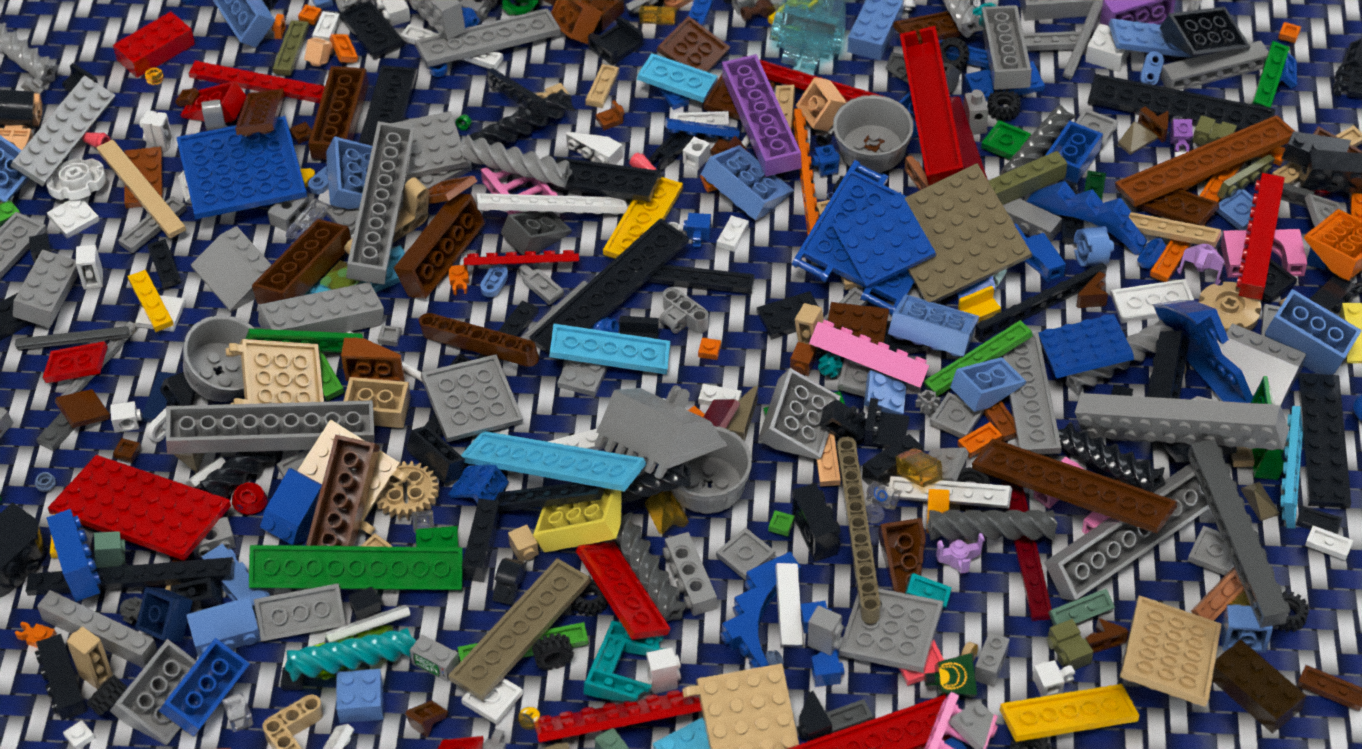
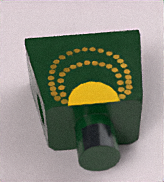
M972 653L937 662L935 673L924 674L925 686L937 685L939 696H948L952 692L961 698H974L977 695Z

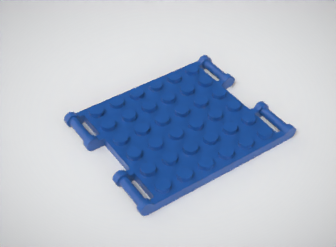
M854 160L795 256L791 266L795 268L800 267L820 277V280L825 283L829 279L830 274L834 272L865 288L860 300L868 301L880 308H887L890 312L889 315L893 316V312L905 294L908 295L914 284L907 270L866 289L832 228V224L899 193L885 186L889 178L888 175H881L861 165L859 161ZM804 257L826 268L825 271L803 261L802 258ZM871 292H874V293H876V294H878V295H880V296H882V297H884V298H886V299H888V300L894 302L895 304H894V306H893V305H891V304H889V303H887V302H885V301H883V300H881V299H879V298H877V297L871 295L870 293H871Z

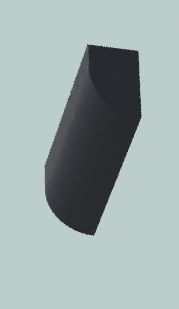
M0 89V124L33 126L34 91Z

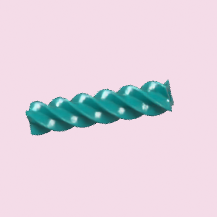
M405 628L400 631H387L380 635H367L360 639H346L340 643L329 642L321 646H308L300 650H287L285 670L290 673L291 679L294 682L302 674L311 678L317 677L322 670L335 674L343 665L351 670H355L362 662L371 666L377 665L382 658L395 662L402 654L411 658L410 649L416 643V639L411 636L409 629Z

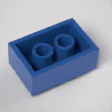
M1069 121L1046 155L1058 151L1067 162L1066 178L1064 179L1076 182L1077 184L1101 150L1103 133Z

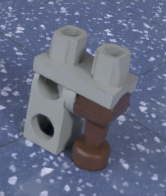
M732 0V7L738 15H741L744 21L750 20L752 15L757 14L768 18V16L785 5V0Z

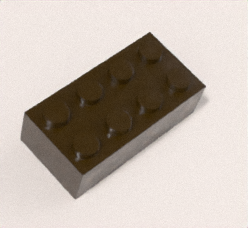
M1242 639L1215 659L1212 681L1272 734L1303 709L1307 695Z

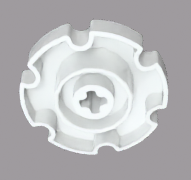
M77 158L61 163V166L56 169L46 183L49 194L54 198L77 200L90 196L93 191L100 190L107 178L101 162L95 159L83 160L82 158Z

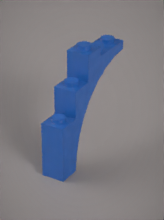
M1063 181L1032 192L1026 201L1054 215L1075 217L1097 226H1106L1107 231L1124 243L1134 255L1141 253L1147 243V239L1128 217L1131 210L1121 198L1103 203L1093 189L1075 194L1069 185Z
M1014 223L1032 253V257L1023 262L1035 269L1046 282L1064 277L1066 263L1045 233L1026 238L1017 223Z
M791 552L746 571L745 586L748 591L734 597L733 612L736 617L722 623L721 638L723 642L728 644L732 651L739 648L742 656H746L749 660L751 669L769 666L761 649L758 631L766 608L777 595L775 565L777 563L798 564V578L800 579L801 566Z

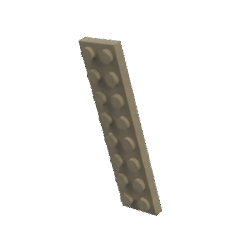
M557 558L448 675L449 680L483 701L533 644L537 642L591 583L590 577Z

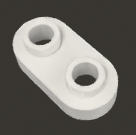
M166 408L148 425L146 435L150 440L159 442L166 436Z

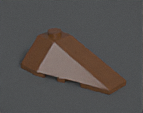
M922 518L884 523L879 526L878 535L892 591L905 594L910 575L914 573L921 576L926 540Z

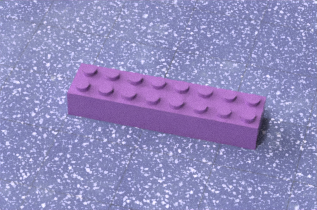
M757 54L722 62L723 80L765 176L800 169L801 151Z

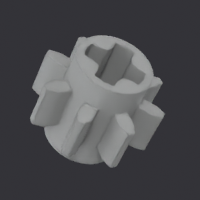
M28 77L21 86L24 91H34L35 94H40L44 89L41 86L43 82L37 77L34 79Z
M925 390L922 394L918 393L915 407H920V413L931 415L939 407L941 398L936 397V392Z

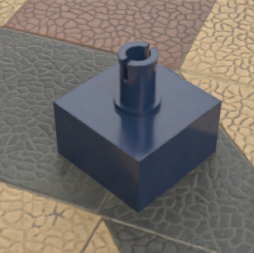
M145 587L135 629L163 641L167 639L170 641H183L188 623L186 614L193 613L191 610L193 600L165 588Z

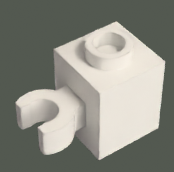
M1055 660L1050 662L1044 661L1035 665L1033 679L1041 697L1063 693L1064 682L1073 681L1075 671L1072 666H1066L1059 670Z

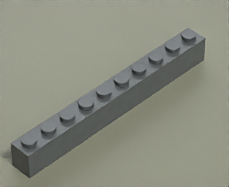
M1215 439L1191 443L1188 458L1259 627L1264 628L1285 624L1290 613L1289 604L1283 599L1280 584L1276 583L1273 567L1269 566L1267 562L1266 551L1264 548H1261L1259 535L1252 527L1251 516L1245 511L1244 500L1242 497H1239L1237 484L1230 476L1229 465L1223 460L1221 447L1217 446Z

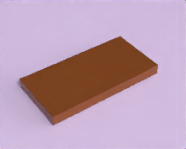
M472 175L439 182L429 189L428 204L451 200L476 183L477 179Z

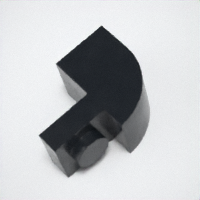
M503 558L494 579L496 584L492 600L514 605L518 584L523 583L527 562L511 558Z

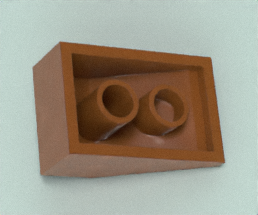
M556 0L551 14L564 34L574 40L588 44V35L592 32L594 33L596 25L601 19L602 11L583 0Z
M344 338L341 358L346 381H349L350 377L405 382L400 354L364 338Z

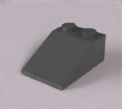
M528 211L508 215L501 234L520 254L525 255V252L528 251L539 253L571 234L572 230L554 212Z

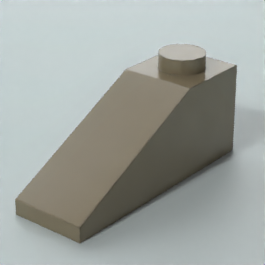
M754 386L738 400L740 406L726 428L739 435L744 441L758 401L757 386Z

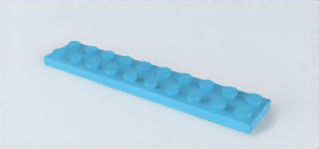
M487 431L480 433L461 454L465 459L464 463L496 465L498 469L619 491H625L646 466L645 459L640 457Z

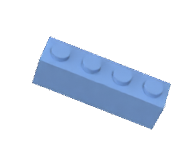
M222 543L201 556L202 559L233 557L235 561L233 579L216 581L220 583L221 589L232 601L250 597L256 619L254 599L267 597L270 594L265 588L263 590L261 588H249L248 570L243 562L239 563L236 560L237 557L233 550L227 549Z

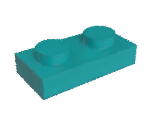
M912 573L909 577L905 594L943 601L944 609L947 606L952 587Z

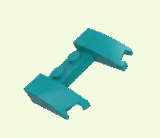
M612 620L584 683L583 694L615 701H638V696L644 691L650 692L652 685L614 674L623 652L647 655V652L665 649L659 647V642L663 641V635L631 639L622 623Z

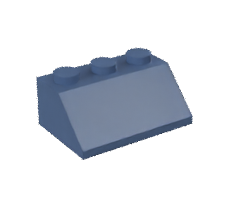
M250 597L186 614L198 658H200L215 638L231 650L261 641Z

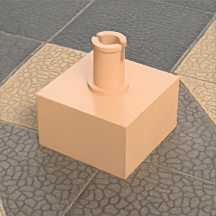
M814 77L796 106L802 110V115L806 117V120L813 129L829 131L837 111L847 102L830 80Z

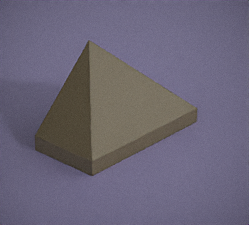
M1134 121L1119 140L1118 145L1131 155L1157 140L1158 136L1146 126Z
M204 453L174 455L198 473Z
M1260 482L1241 488L1242 493L1260 521L1279 515V511Z

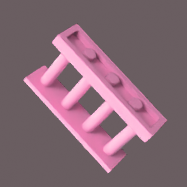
M488 167L481 169L482 182L491 194H509V190L530 181L534 187L517 195H535L540 193L541 195L558 196L545 182H541L536 178L522 176L507 184H501L500 179L513 173H508L504 170L495 173L491 172ZM509 210V211H507V213H508L509 215H511V214H517V213H523V212L514 211V210Z
M950 692L944 699L924 749H955L945 744V741L942 740L943 735L947 733L969 744L949 723L950 717L962 711V709L958 708L959 705L956 704L958 695ZM995 714L983 749H986L990 737H993L998 726L995 723L998 716Z

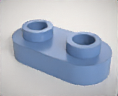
M1152 51L1146 55L1139 76L1141 83L1155 85L1158 82L1164 62L1161 53ZM1153 57L1157 58V63L1152 61ZM1148 74L1152 75V80L1147 78Z
M327 166L309 180L308 185L311 193L322 194L329 189Z
M497 264L492 266L480 284L481 293L484 296L494 297L499 294L508 279V269L504 265Z

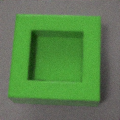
M775 510L768 526V531L789 536L795 516Z

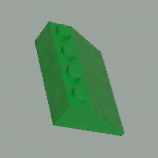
M1263 376L1251 403L1275 405L1268 376ZM1252 449L1254 456V466H1252L1254 478L1278 480L1283 472V464L1285 462L1282 457L1283 450Z

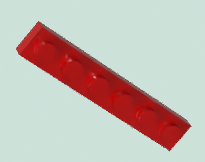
M563 250V254H555V251H544V255H536V251L525 252V255L517 256V252H505L506 256H498V253H486V257H479V253H471L463 258V265L578 262L579 253L574 254V250Z

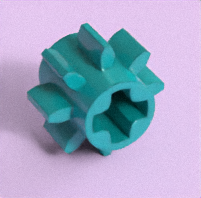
M829 352L819 359L818 369L822 375H829L830 378L839 375L838 373L841 372L843 363L838 355L832 356Z

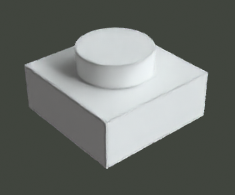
M82 720L63 732L65 738L74 749H81L95 739L94 734Z

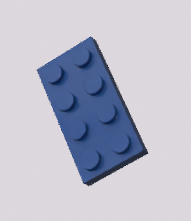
M1033 61L1030 62V87L1022 89L1011 88L1009 92L1014 91V95H1024L1044 91V82ZM990 69L965 74L964 79L970 93L973 90L982 91L986 102L991 93L994 94L995 90L999 92V89H994Z

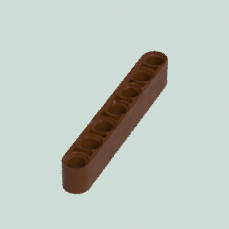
M425 313L418 319L422 334L427 339L487 356L497 355L498 359L530 367L539 362L536 345L531 340L433 313Z

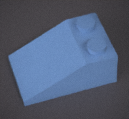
M1000 357L958 368L950 388L976 412L992 407L1024 386L1026 380Z

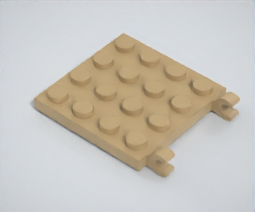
M242 339L240 344L229 343V348L225 349L226 356L234 357L241 355L245 399L235 398L234 403L230 404L324 402L318 344Z
M330 419L297 471L322 484L335 434L359 440L363 439ZM380 450L359 526L360 529L370 535L373 534L376 528L366 523L364 519L391 477L394 476L404 483L409 477L408 474L398 469L400 462Z
M782 663L696 679L697 686H688L682 689L684 698L699 695L710 749H788L799 745Z

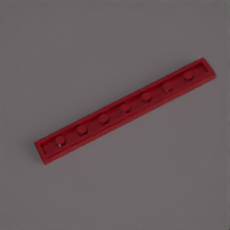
M960 96L950 97L964 169L978 164L987 178Z
M1001 481V485L1011 486L1012 488L1009 508H1006V511H1029L1024 488L1008 481ZM1024 535L1018 540H1013L1031 621L1049 620L1051 618L1048 612L1052 610L1037 543L1036 540H1031Z

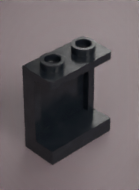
M621 16L616 18L617 24L602 35L597 36L593 32L588 35V49L611 66L643 46V32Z

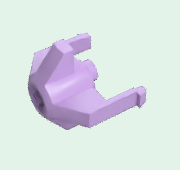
M1199 244L1185 249L1181 265L1177 269L1178 273H1182L1186 260L1192 262L1196 270L1204 272L1205 269L1209 268L1217 270L1218 275L1215 284L1218 285L1221 282L1220 276L1225 261L1216 249L1209 244Z
M980 533L977 543L966 544L958 539L949 540L950 546L943 549L942 540L938 541L936 553L938 562L948 564L956 568L960 573L969 572L971 559L981 554L983 541H985L983 534Z

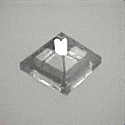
M433 510L412 512L414 533H416V529L434 528Z

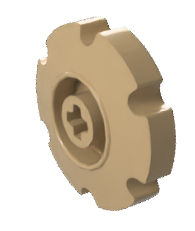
M1223 282L1221 286L1212 284L1201 292L1199 298L1200 303L1217 310L1226 333L1232 323L1252 330L1258 323L1261 311L1260 300L1238 296L1240 288H1237V283Z

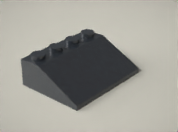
M1226 7L1169 13L1159 27L1169 43L1192 57L1250 49L1249 43Z

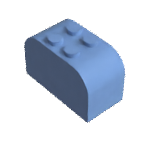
M1292 289L1266 329L1265 337L1306 353L1303 366L1317 374L1333 375L1362 330Z

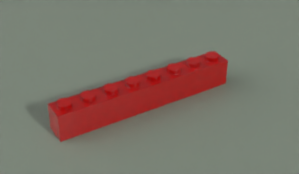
M1262 173L1261 180L1256 181L1254 191H1258V194L1254 193L1252 204L1255 207H1251L1249 218H1253V221L1249 220L1247 232H1250V234H1246L1244 245L1248 247L1244 248L1241 259L1245 260V262L1240 264L1239 273L1242 276H1238L1236 287L1240 288L1238 296L1262 300L1285 177Z

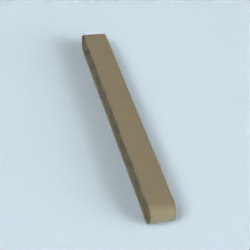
M843 437L839 439L837 444L838 463L860 614L864 622L873 624L880 619V598L857 448L853 438Z

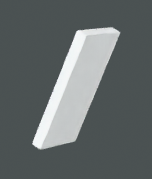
M1186 279L1111 290L1110 293L1121 323L1158 318L1152 304L1176 300H1194Z

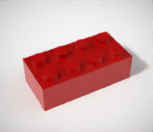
M169 12L113 44L116 60L136 78H139L195 45L192 29L173 12Z

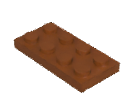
M151 147L124 150L126 156L163 199L162 148ZM124 184L125 208L143 207Z

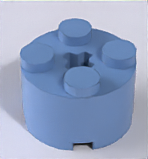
M1106 226L1082 228L1075 232L1074 244L1077 243V250H1074L1080 266L1088 267L1096 266L1100 263H1109L1110 253L1114 251V243L1112 240H1109Z

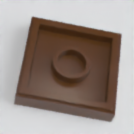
M93 389L59 396L55 399L56 405L72 428L109 420V412Z

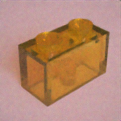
M916 448L896 456L897 474L921 487H926L942 480V464L940 460Z

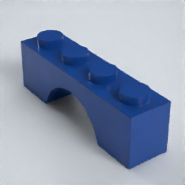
M826 601L800 604L801 623L804 634H808V622L818 605L827 609ZM835 649L831 656L820 651L812 657L811 671L815 687L841 684L844 666L843 662L838 660V657H840L839 649Z

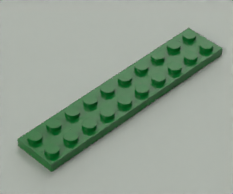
M250 545L249 588H316L339 583L340 589H367L372 587L373 589L462 590L463 547Z

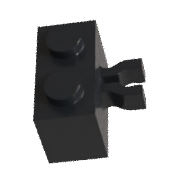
M835 399L823 407L820 426L839 439L850 437L857 442L864 436L866 425L865 413L862 411L858 414L856 412L857 407L852 406L849 408Z

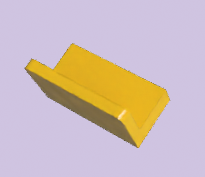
M993 286L960 298L958 310L980 316L978 323L1001 312V307L993 298Z

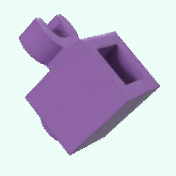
M1173 119L1170 126L1171 144H1176L1174 151L1179 152V147H1183L1185 152H1189V143L1193 137L1192 119Z

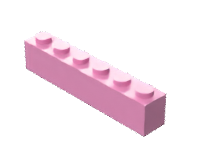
M829 321L817 322L809 344L921 388L929 369V365L926 364L927 360L917 356L914 360L907 357L909 353L899 349L896 352L889 350L890 346L882 342L876 345L870 342L871 338L860 334V337L852 335V330L844 327L841 330L834 328V323Z

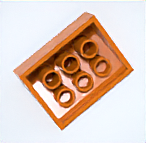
M1337 209L1304 236L1305 241L1331 272L1337 274L1340 278L1349 281L1362 270V220Z

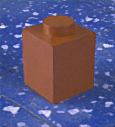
M797 342L790 358V368L802 375L809 376L816 360V346Z

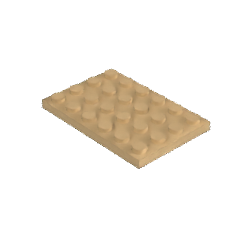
M1139 595L1120 677L1206 707L1209 700L1221 623Z

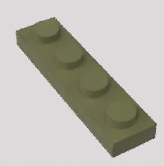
M291 20L273 66V74L291 76L309 28L308 22Z
M1269 154L1225 180L1217 195L1224 199L1229 195L1233 196L1237 190L1244 189L1250 182H1256L1262 173H1270L1275 158Z

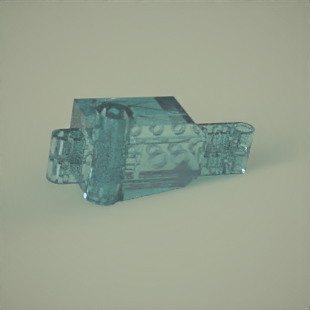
M783 0L776 11L769 40L777 41V47L784 49L781 63L797 66L801 55L803 57L800 67L816 71L820 57L829 59L830 54L839 56L846 28L845 0Z

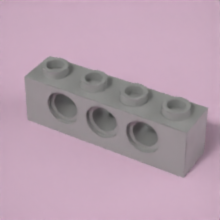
M689 532L666 538L665 548H662L665 560H669L671 563L669 567L672 576L677 577V588L680 593L683 592L685 596L683 600L688 605L686 609H690L693 616L717 609V596Z

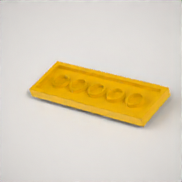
M661 177L650 202L632 200L603 248V255L616 259L660 218L665 220L683 190V183Z
M1122 684L1001 703L999 708L1015 742L1136 722L1139 719V713Z

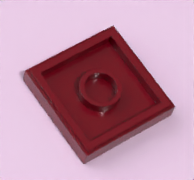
M714 399L703 418L711 421L713 426L727 428L740 403L736 399Z

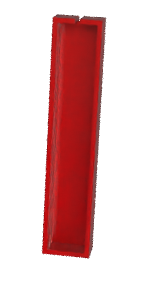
M936 26L919 29L923 44H919L916 30L900 34L929 186L964 170Z

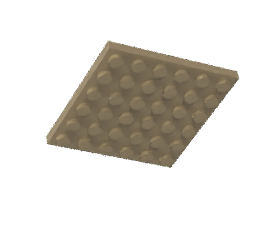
M974 164L905 197L907 204L936 252L935 257L907 270L922 297L927 302L937 303L1032 257L1031 251L978 164Z

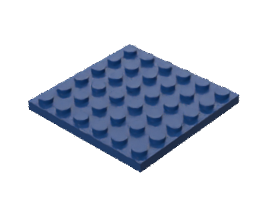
M286 116L278 117L274 130L267 134L257 132L250 136L237 135L236 126L176 137L195 219L307 197Z

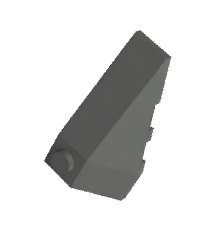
M891 52L886 69L909 84L904 54ZM944 63L950 93L955 89L961 72L952 64Z

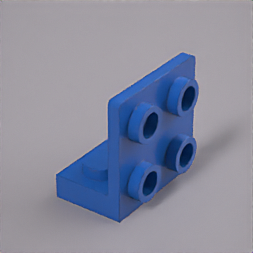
M496 465L468 466L463 470V474L458 481L454 483L448 495L451 498L473 497L477 503L479 498L495 500L498 492H503L509 481Z

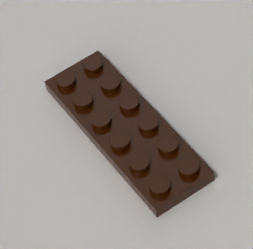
M284 89L248 93L235 128L236 134L250 136L257 132L261 134L272 132L285 96Z

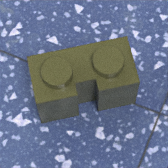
M1201 115L1194 131L1192 143L1202 146L1235 133L1237 125L1226 122L1218 124L1215 123V119Z
M1073 619L1050 627L1047 643L1051 649L1055 650L1058 661L1062 666H1072L1076 670L1091 664L1093 650L1086 639L1081 637V631Z

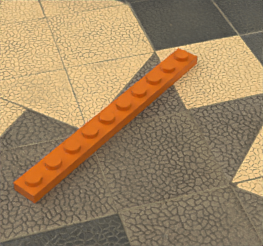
M794 109L793 127L795 140L801 151V168L799 173L807 235H809L819 219L818 211H815L817 199L813 197L815 195V184L811 183L813 181V170H809V167H811V156L807 155L809 154V143H806L808 132L807 129H804L806 127V117L802 116L801 109Z
M1245 161L1213 174L1200 196L1220 202L1221 198L1217 193L1222 183L1237 174ZM1171 239L1151 269L1150 276L1163 282H1168L1181 263L1185 249L1190 248L1193 243Z

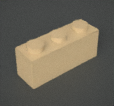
M83 626L70 635L66 641L79 676L98 689L113 675L101 639Z

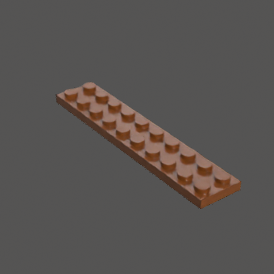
M1276 115L1116 181L1115 187L1136 207L1288 144L1295 130Z

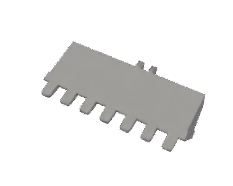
M675 385L670 389L671 391H669L666 400L641 388L614 390L596 431L599 435L595 446L601 448L606 439L609 438L604 449L606 452H612L616 444L619 443L615 453L623 454L626 448H628L626 455L636 456L638 453L637 457L644 458L645 461L648 458L649 460L644 469L647 473H652L658 463L655 477L661 479L667 468L669 469L725 447L727 443L720 437L711 421L685 409L689 400V392Z

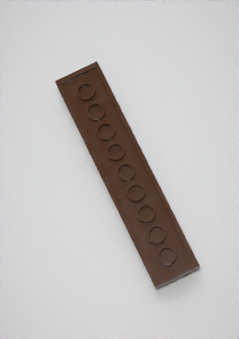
M994 438L991 439L972 462V469L1154 533L1160 531L1177 508L1176 500Z

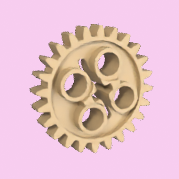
M403 461L398 469L409 476L407 479L408 503L405 504L403 482L394 476L391 477L375 503H377L378 510L382 509L383 514L389 512L390 518L397 514L399 520L402 515H405L408 520L411 514L417 518V512L424 515V508L431 510V504H435V498L439 497V484L437 476L434 477V472L429 471L428 466L422 468L421 463L414 466L413 461L406 465V462Z

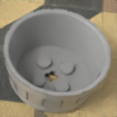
M878 95L861 96L848 101L839 108L833 121L834 136L843 160L850 167L854 160H857L861 165L877 173L888 171L899 164L906 153L914 127L911 114L901 103ZM868 134L869 140L866 143V145L868 146H877L879 143V139L885 141L880 145V148L876 153L873 151H868L866 148H864L865 142L863 140L868 136Z
M223 315L207 317L193 325L187 333L183 345V372L188 384L196 393L216 402H228L244 395L241 355L228 357L226 356L225 349L229 348V343L240 344V341L246 338L248 329H254L253 326L245 321H241V319ZM221 367V371L224 374L215 375L213 368Z
M714 426L720 437L727 443V446L686 461V464L692 466L690 474L691 485L679 486L671 490L676 500L691 511L704 514L718 513L734 505L743 494L745 483L751 471L752 455L745 441L739 435L726 428ZM705 480H706L707 482L712 481V482H713V483L711 484L712 487H711V488H709V487H705V488H704V487H703V485H704V482H703V481H705Z

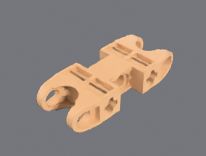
M34 93L33 126H39L42 117V99L40 94ZM3 124L5 127L0 128V135L21 150L33 138L32 130L29 129L30 126Z

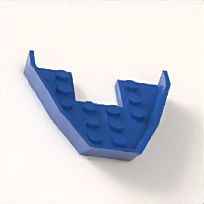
M1176 300L1152 304L1159 320H1162L1166 326L1172 327L1173 331L1182 330L1190 339L1186 361L1217 397L1223 402L1251 403L1253 396L1242 370L1222 354L1217 342L1218 340L1223 344L1229 340L1217 310L1194 300Z

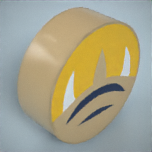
M968 642L964 646L961 655L972 653L974 661L978 652V644Z

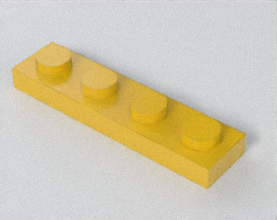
M146 269L127 276L154 331L158 332L173 326V320Z

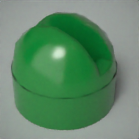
M463 114L456 119L455 123L460 130H467L472 121L468 115Z

